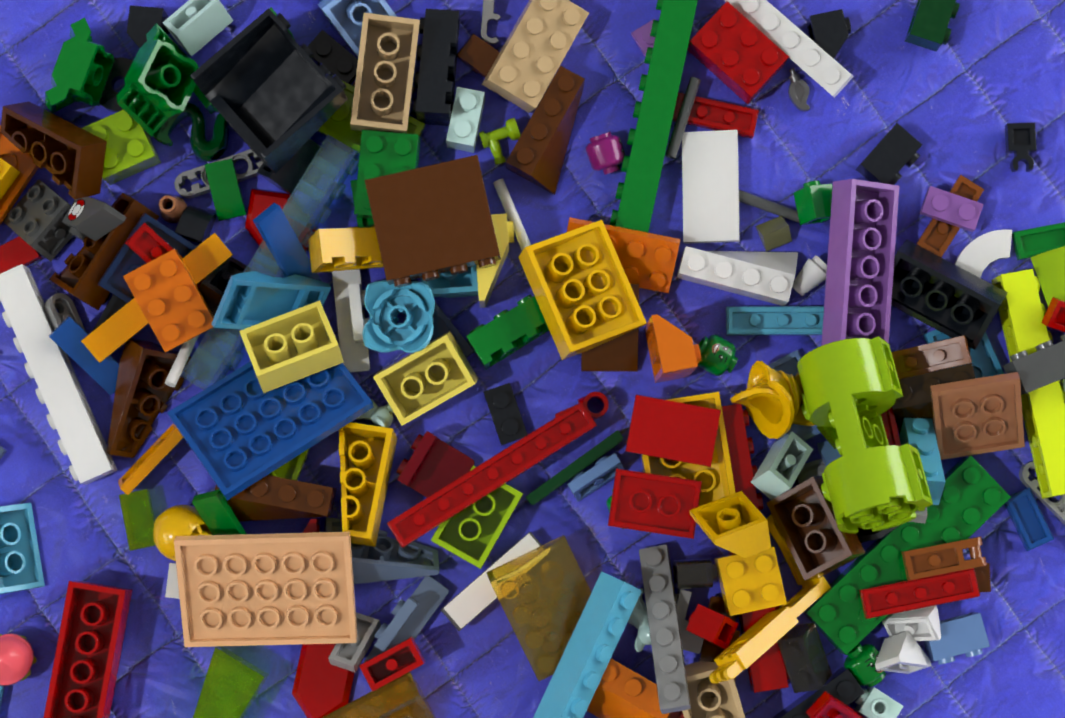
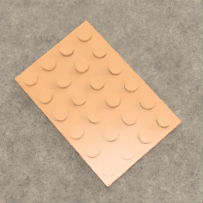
M350 532L175 537L174 548L184 647L357 643Z

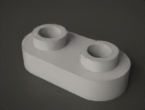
M56 293L46 300L44 311L53 331L68 316L85 330L76 307L69 296L63 293Z

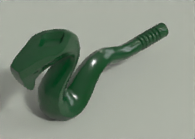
M188 102L183 112L168 118L152 135L158 142L172 146L173 142L169 138L171 132L181 120L191 117V148L199 159L213 162L220 158L227 150L229 124L219 113L214 123L212 139L207 141L205 138L203 114L196 105Z

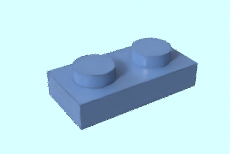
M614 453L611 456H604L599 459L590 470L576 474L567 485L579 502L613 480L616 469L624 470Z

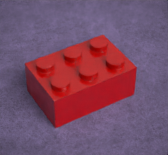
M728 1L689 41L687 49L747 105L783 68L789 58L786 53Z

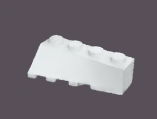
M686 246L682 253L676 278L785 306L789 302L795 279L798 252L703 251Z

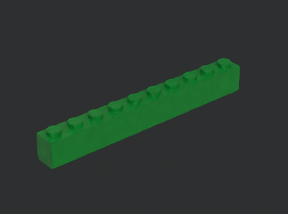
M698 0L657 1L656 10H661L659 21L653 20L650 36L655 37L653 48L647 47L644 63L649 64L647 75H641L638 90L644 92L642 101H636L633 117L638 118L636 129L630 128L627 144L632 145L630 156L624 155L621 172H626L624 183H618L615 199H620L618 210L613 209L610 220V225L649 232Z

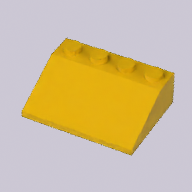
M602 220L527 246L518 256L562 360L586 352L647 324Z
M719 392L668 399V401L721 410L711 467L641 455L643 472L702 481L699 506L736 493Z

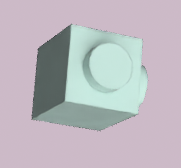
M875 687L863 688L865 693L855 700L857 704L855 710L867 718H897L904 707Z

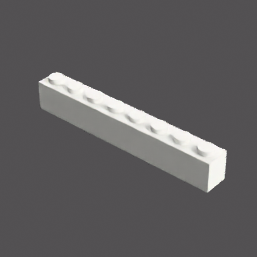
M21 264L1 273L0 302L5 312H2L3 319L6 325L14 330L16 335L13 338L14 344L19 353H24L27 363H24L26 372L31 379H35L38 388L35 389L39 401L42 404H46L48 408L47 420L51 428L58 431L61 438L58 440V445L63 455H68L72 465L69 466V470L75 481L79 480L80 484L87 485L118 471L112 456L107 453L106 442L67 353L49 337L53 330L44 311L45 303L30 269Z

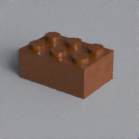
M813 476L767 502L804 581L818 579L866 553L856 534L845 533L838 529L832 503L826 500L822 493L821 484L824 483L822 476Z

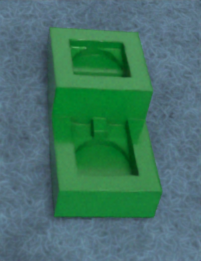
M233 159L204 164L218 220L223 221L247 215Z

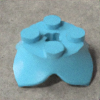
M387 280L368 284L364 302L365 308L370 314V319L364 325L362 332L364 345L378 352L402 350L406 353H415L425 349L432 338L434 330L433 313L435 300L429 285L420 281H411L412 284L395 287L394 284L389 285ZM400 312L406 314L405 322L397 324L399 320L397 315Z

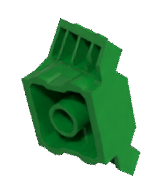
M85 18L70 25L71 39L63 42L51 74L53 88L45 92V104L51 113H55L74 102H83L92 106L100 105L99 101L113 66L114 57L113 54L105 52L102 45L93 43L92 36H90L91 30Z
M157 23L146 34L147 41L138 50L124 79L125 86L116 95L117 104L151 136L168 118L184 111L196 86L190 75L199 68L197 63L189 58Z

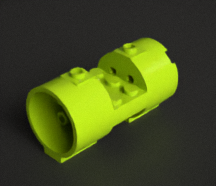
M879 336L873 339L852 338L825 344L805 354L797 363L804 392L802 393L804 402L801 405L802 413L806 420H809L818 427L824 426L836 429L838 438L835 439V444L839 454L842 456L826 466L824 473H822L824 483L821 484L825 499L832 503L838 529L842 532L853 534L859 532L858 528L872 529V532L896 527L917 517L915 513L917 510L924 511L925 507L933 505L918 449L909 443L901 446L889 445L881 414L889 410L897 398L903 397L889 344Z

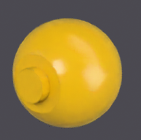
M175 505L166 509L156 518L153 529V538L157 549L162 555L173 561H176L174 548L176 536L211 535L197 509L190 505Z

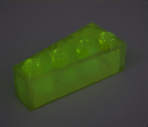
M223 646L215 647L193 718H243L269 674Z

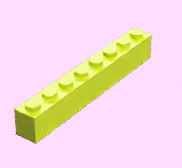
M1033 269L1001 274L991 280L994 286L1008 292L998 311L1010 362H1012L1010 356L1026 350L1029 355L1037 352L1035 346L1049 340L1053 342L1050 331L1047 330L1046 325L1041 323L1046 309L1040 301L1038 293L1040 283L1038 278L1034 276ZM1058 380L1021 395L1023 419L1042 499L1065 495V392Z

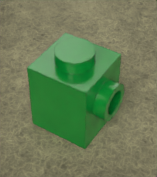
M819 180L803 184V189L793 193L800 225L817 224L830 220L832 183L820 184Z

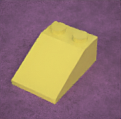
M507 213L491 214L501 260H497L496 265L488 268H479V265H476L480 308H486L509 253V243H514L513 221H507Z

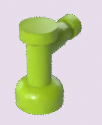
M515 118L508 119L505 127L488 133H484V131L479 132L483 147H489L495 158V165L506 162L499 140L510 137L511 140L515 141L521 136Z

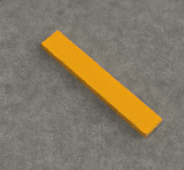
M213 233L182 260L197 285L233 254L217 234ZM133 298L81 340V342L97 361L101 363L149 323L136 299Z

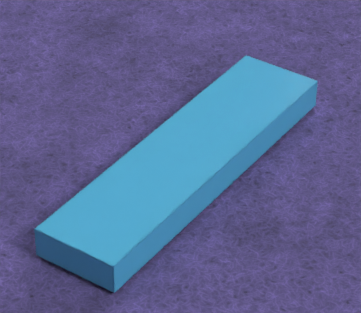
M824 306L726 307V336L822 335Z

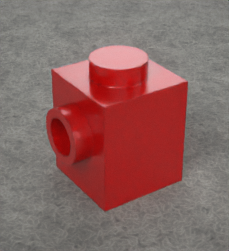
M698 604L689 618L686 630L712 644L727 649L739 623Z

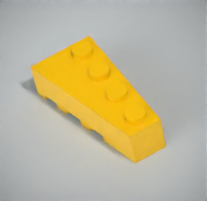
M375 226L371 228L318 229L308 239L312 273L384 268Z

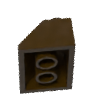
M972 363L899 379L903 397L897 398L892 406L899 435L904 418H931L933 420L931 385L975 379Z

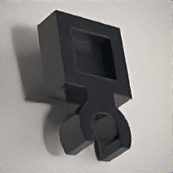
M1007 123L1005 125L1006 153H1014L1010 169L1012 172H1016L1018 170V161H1023L1026 164V172H1030L1034 167V161L1029 156V153L1037 150L1035 123Z

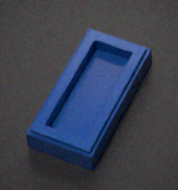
M1026 488L1010 495L1011 498L1004 505L1025 550L1030 551L1054 540L1031 489Z

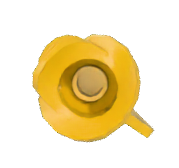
M756 361L752 365L747 389L740 393H735L736 395L730 398L731 403L743 404L760 432L769 439L782 438L790 430L792 424L810 427L815 425L806 420L802 413L801 405L804 404L802 393L804 392L799 373L794 376L781 370L776 371L763 361Z

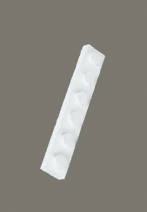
M724 0L736 8L834 98L854 77L767 0Z

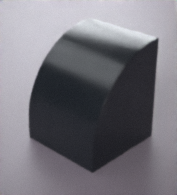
M189 205L184 210L175 233L185 239L201 244L209 238L217 214Z

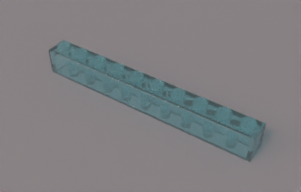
M327 135L282 209L303 248L305 246L309 248L308 239L315 233L314 231L318 224H323L331 213L329 206L334 198L338 200L346 188V185L343 183L348 175L353 176L359 166L358 159L360 155L358 152L330 135ZM263 240L244 272L257 271L272 277L285 278ZM214 327L209 329L180 376L202 390L226 377L230 368H235L243 357L241 350L244 347V342L239 332L242 329Z

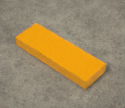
M174 424L118 480L119 487L125 494L129 495L183 438Z

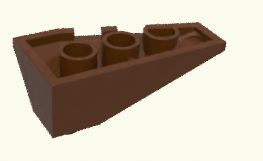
M130 338L126 342L118 368L107 453L109 455L135 457L152 431V423L160 412L164 413L168 407L166 402L174 390L178 392L182 386L191 360L190 356L176 386L170 387L165 384V380L179 352L170 350L165 353L161 345Z

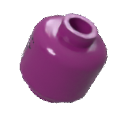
M607 132L590 138L591 143L586 146V152L592 169L595 171L603 170L604 175L620 170L619 164L623 163L624 155H626L620 137Z

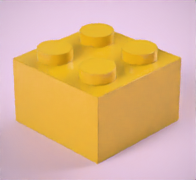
M775 547L747 558L737 554L714 558L726 615L733 616L787 604Z

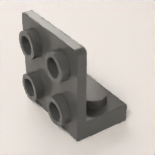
M37 180L29 188L23 198L10 210L3 220L27 244L49 261H52L73 237L68 232L70 227L62 223L71 205L41 180Z

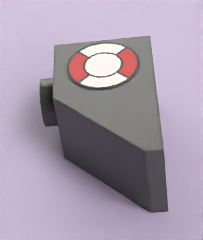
M84 197L74 200L62 223L70 227L68 232L83 241L87 237L97 241L122 224L127 217L102 201L91 197Z

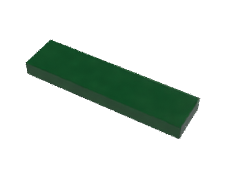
M618 430L527 495L526 499L534 506L622 442L623 436Z

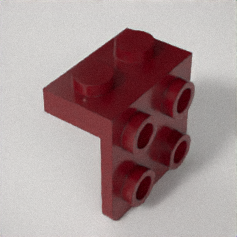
M426 431L424 436L419 434L412 444L411 449L415 451L409 460L404 458L396 473L400 476L397 480L428 498L468 473L472 466L475 465V462L469 456Z

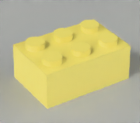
M320 300L239 331L263 393L344 363L338 342Z
M451 331L429 342L425 349L408 354L373 376L401 426L470 388L478 381L475 372Z

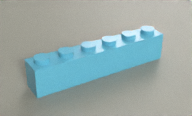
M601 571L533 718L584 717L642 590Z

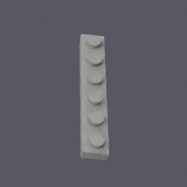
M667 544L639 549L660 711L662 714L689 710L691 709L669 549Z

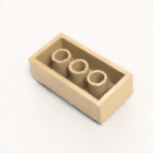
M529 0L482 85L528 113L536 109L589 12L569 0Z
M363 13L350 122L351 130L407 134L420 20Z

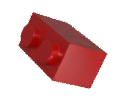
M410 637L361 663L359 667L373 692L423 665L426 661L414 638Z

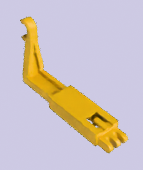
M772 514L767 518L769 532L780 547L797 584L802 585V589L789 599L787 604L781 606L778 610L764 615L714 659L718 667L709 675V679L713 684L734 679L743 670L747 669L799 622L797 619L799 615L831 588L824 576L804 581Z

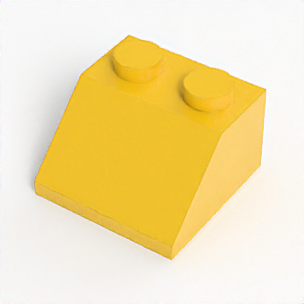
M742 491L689 510L691 517L716 546L744 558L757 555L771 548L768 520Z

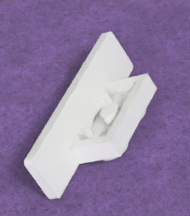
M360 269L333 271L332 278L339 346L344 361L343 364L350 373L369 371V349L364 345L362 332L364 325L370 318H365L364 297L366 290H362Z

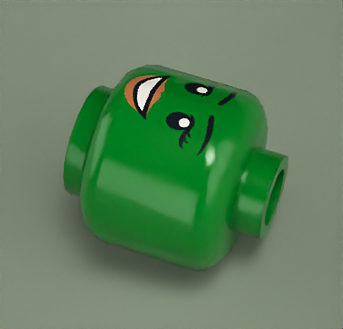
M716 334L708 338L706 336L702 338L698 344L701 353V361H699L698 366L715 376H720L725 371L730 373L738 360L735 357V345Z
M859 643L847 654L844 667L851 672L860 686L867 685L868 687H873L885 678V671L876 670L875 662L879 652L873 644L861 645Z

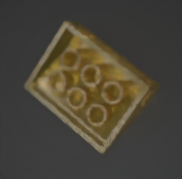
M564 535L486 572L538 681L554 674L592 593Z

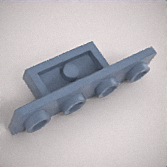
M425 576L406 602L401 599L391 612L395 616L389 625L383 623L374 637L378 640L364 662L410 637H413L415 640L447 596L449 590L431 576Z

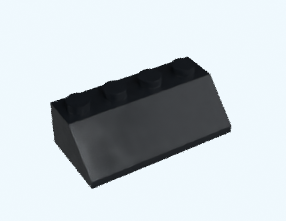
M906 240L894 258L891 305L951 338L966 335L968 347L976 350L1008 292Z

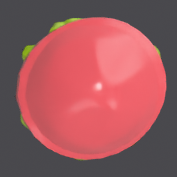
M14 633L0 634V686H9L23 681L30 676L31 666L37 662L32 646L26 637Z

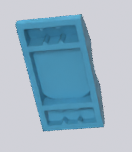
M257 271L238 273L230 277L211 324L214 328L244 330L319 300L323 306L331 286L328 283L297 274L282 278L272 277Z

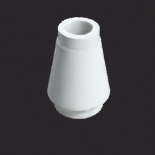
M816 255L812 259L808 258L795 278L792 288L803 297L826 280L827 265Z

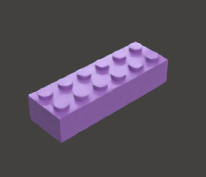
M857 179L833 182L821 346L844 339H873L878 336L889 344L899 185Z

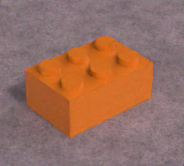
M173 249L123 276L165 353L213 328L211 323L214 316L177 249Z

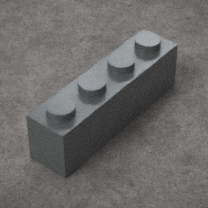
M1065 334L1060 336L1062 342L1053 345L1052 340L1035 346L1037 352L1028 355L1027 351L1024 350L1010 356L1012 362L1003 365L1006 374L1018 372L1021 395L1065 378Z

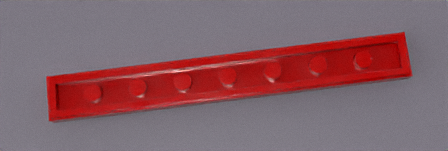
M581 401L387 522V525L400 546L404 548L594 429L597 424Z

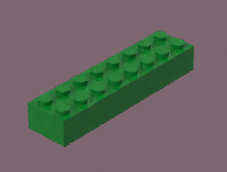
M971 455L963 457L944 475L946 482L939 505L927 507L925 524L906 522L882 538L877 539L865 550V554L859 556L830 584L831 588L803 612L840 653L847 655L888 616L883 615L865 619L859 590L906 581L907 577L902 551L968 539L1011 498Z

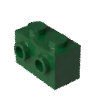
M918 0L905 42L933 51H937L942 44L946 45L951 34V29L947 27L950 18L954 19L956 17L960 3H957L956 0Z

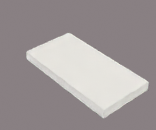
M738 130L684 132L682 138L684 244L740 242Z

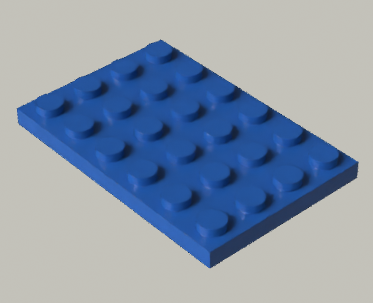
M250 361L167 412V414L226 500H229L374 408L371 399L343 363L263 393Z

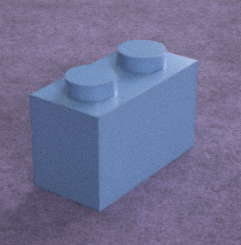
M978 612L940 621L941 639L924 641L928 658L932 661H938L939 665L955 661L954 656L964 653L966 657L980 655L983 653V648L990 647L981 613Z

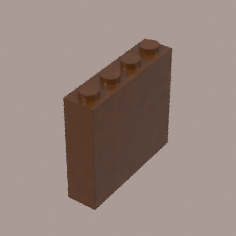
M478 155L365 180L385 276L389 285L394 284L395 287H403L412 284L411 280L422 278L423 281H430L439 278V273L450 271L451 275L461 274L468 271L467 267L479 265V268H488L496 265L497 260H501Z

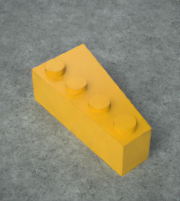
M350 422L338 430L342 532H350L351 543L376 547L397 436L393 428Z

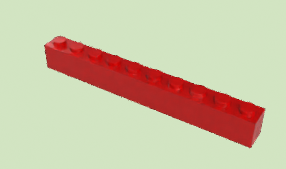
M742 404L722 406L735 492L742 491L758 510H763L761 493H756V488L751 483L757 472V466L751 464L750 454H754L752 437H747L745 426H749L747 409L742 410ZM780 606L739 614L742 635L764 615L778 610ZM785 635L747 668L752 692L788 688L787 680H792L789 663H784L783 652L787 651Z

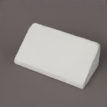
M937 605L889 614L882 621L889 637L909 631L916 641L941 639Z

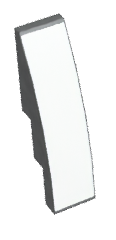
M529 532L441 609V612L460 631L548 554L547 550Z

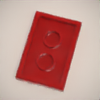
M636 395L625 452L711 467L721 410Z
M616 469L608 526L694 539L696 521L691 517L689 510L699 506L702 481Z

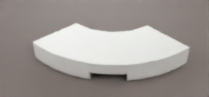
M996 230L977 237L960 252L954 264L981 278L982 272L989 263L1010 257L1012 230Z

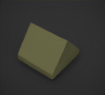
M782 216L755 226L766 252L792 242L789 225Z

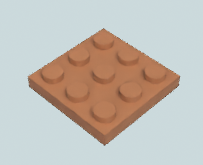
M1018 372L930 386L934 429L941 460L1025 447L1021 386Z

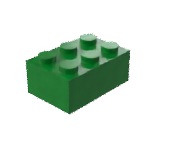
M362 130L354 215L357 218L373 219L365 180L418 168L419 135Z

